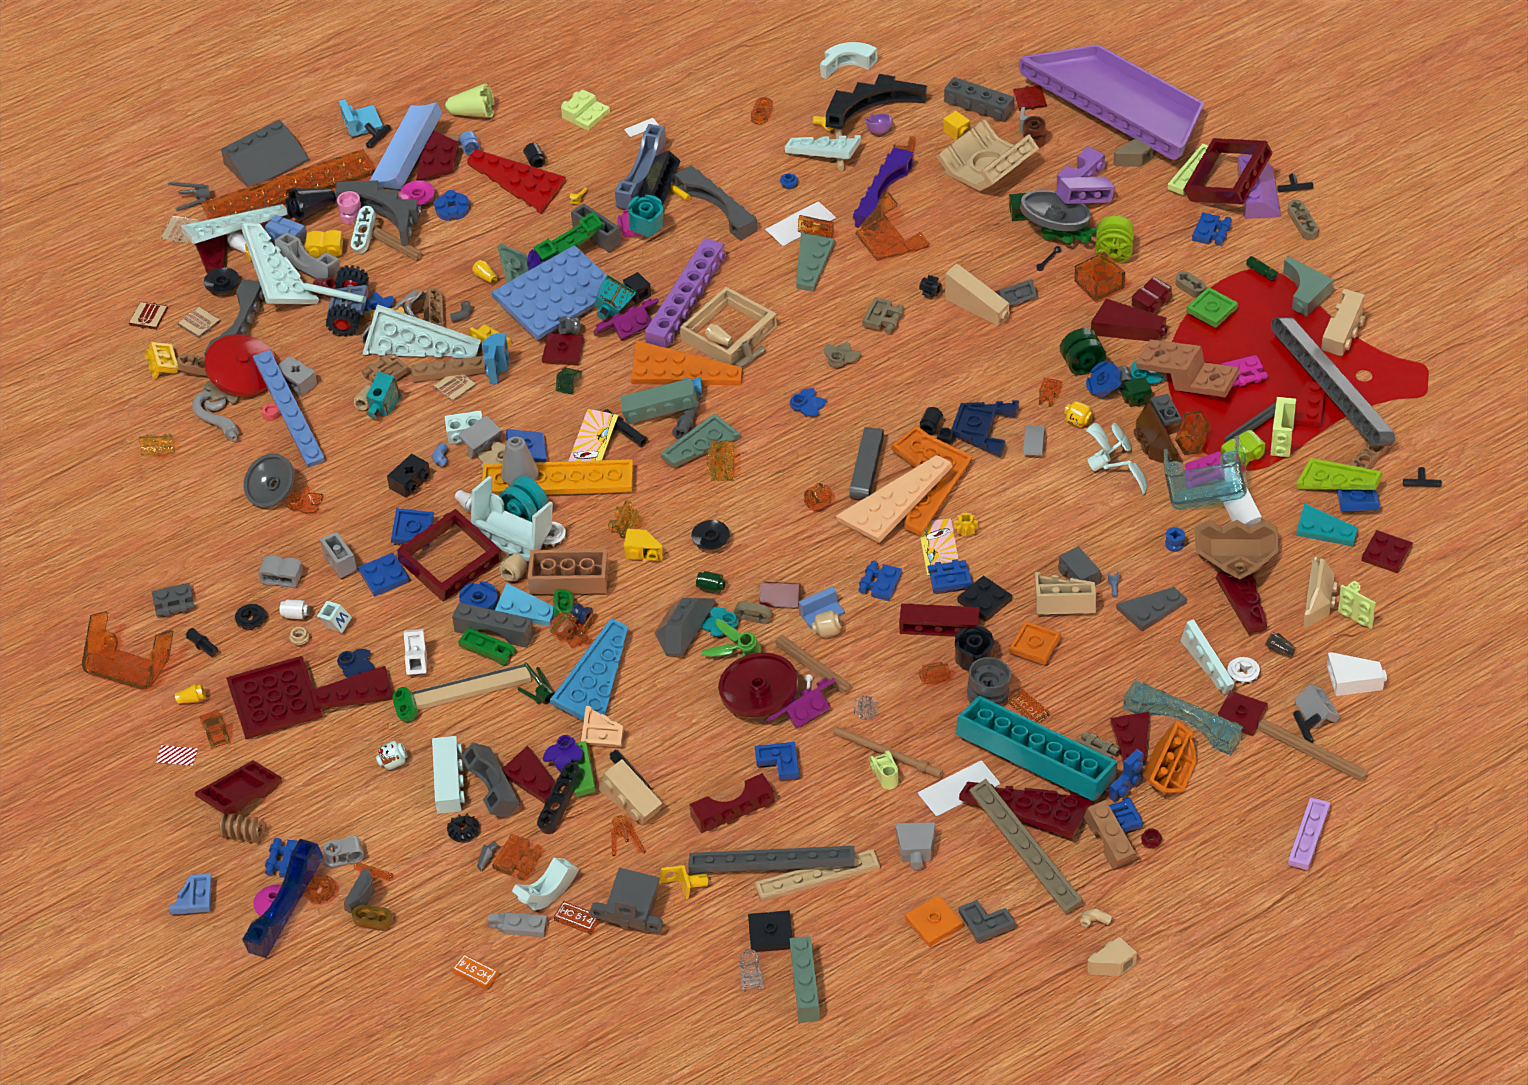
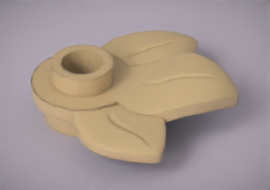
M493 441L491 451L478 452V457L483 462L481 467L483 468V464H502L506 445Z

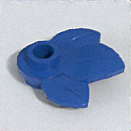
M374 292L366 300L364 311L376 310L377 305L391 308L394 298L393 296H388L383 299L377 292Z
M808 388L792 396L790 407L801 411L806 416L819 415L818 410L825 406L827 400L814 396V388Z

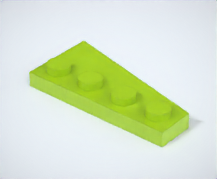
M1310 458L1296 486L1297 489L1376 490L1383 476L1382 471Z

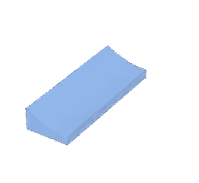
M437 102L422 106H410L370 181L378 180L379 187L401 190L442 115Z

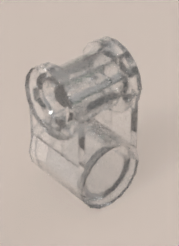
M744 950L740 954L742 992L753 988L762 990L763 979L762 972L760 971L759 956L754 950Z

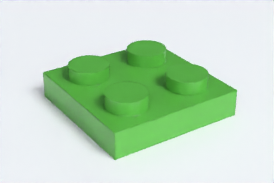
M1208 287L1187 306L1186 312L1216 328L1238 308V303Z

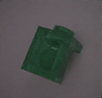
M563 368L556 376V391L573 394L574 384L581 378L582 371Z

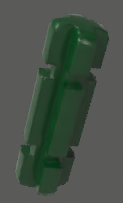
M1250 256L1246 260L1247 266L1266 276V278L1272 281L1277 278L1278 272L1255 257Z

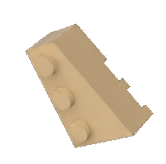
M1343 289L1342 303H1337L1335 309L1338 311L1334 318L1330 319L1325 330L1321 350L1343 356L1345 350H1349L1352 338L1357 336L1358 327L1364 323V294Z
M1035 572L1036 613L1044 615L1096 613L1095 582L1070 578V581L1059 579L1057 575H1052L1051 578L1041 576L1040 572Z
M620 760L603 774L599 790L640 825H643L660 811L662 802L623 760Z

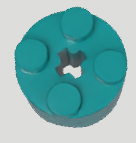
M645 195V197L641 198L637 196L629 202L628 224L630 230L643 234L646 237H651L662 228L664 208L659 198L652 195Z

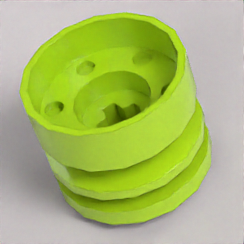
M1108 216L1098 223L1095 252L1101 260L1108 263H1122L1131 257L1134 240V226L1131 221L1121 216Z

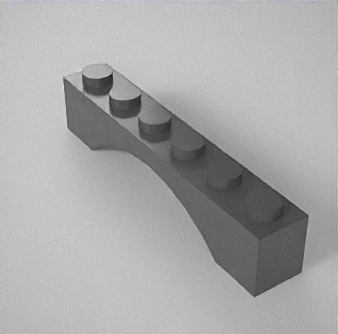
M691 165L675 174L677 187L691 195V197L713 203L725 213L729 221L730 233L737 239L742 241L757 232L756 217L746 211L742 205L734 201L720 187H717L711 179L706 178L700 170L695 169Z
M242 279L236 290L240 305L239 314L227 331L210 341L204 352L205 356L211 344L219 338L234 334L247 335V330L252 325L262 300H265L260 282Z

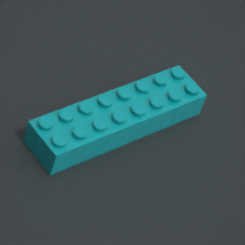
M978 696L957 717V736L1092 801H1095L1115 780L1118 761L982 696Z

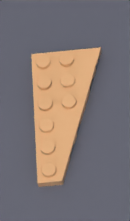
M938 455L934 456L836 515L837 521L880 543L952 468L951 462Z

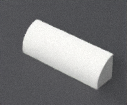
M1235 463L1224 466L1225 478L1221 480L1216 479L1212 482L1232 522L1238 520L1249 527L1261 522L1262 516Z

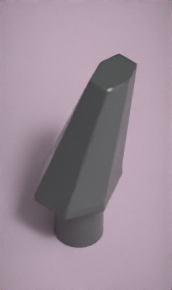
M495 841L488 846L483 845L477 864L480 871L483 870L490 858L493 857V852L499 848Z

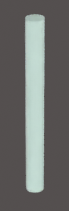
M304 283L303 289L360 303L366 302V297L309 283Z

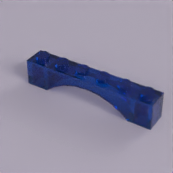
M299 839L290 855L285 878L275 899L265 913L250 924L242 938L248 953L267 958L324 858L317 843Z

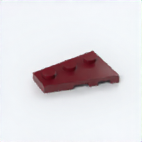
M1150 711L1110 718V724L1117 746L1120 749L1119 752L1123 764L1124 760L1138 749L1143 753V766H1145Z
M528 745L502 768L509 781L544 804L546 803L555 785V781Z

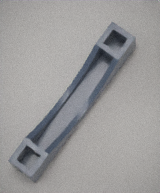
M648 124L642 137L635 164L629 175L625 179L620 180L615 190L616 207L628 209L629 202L634 197L640 195L655 156L661 154L666 144L664 126Z

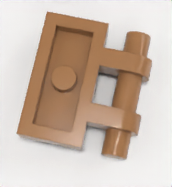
M391 353L388 356L384 355L381 357L380 361L375 364H369L362 371L364 377L369 376V380L372 383L378 371L395 376L397 380L409 373V367L399 358L395 359V356Z

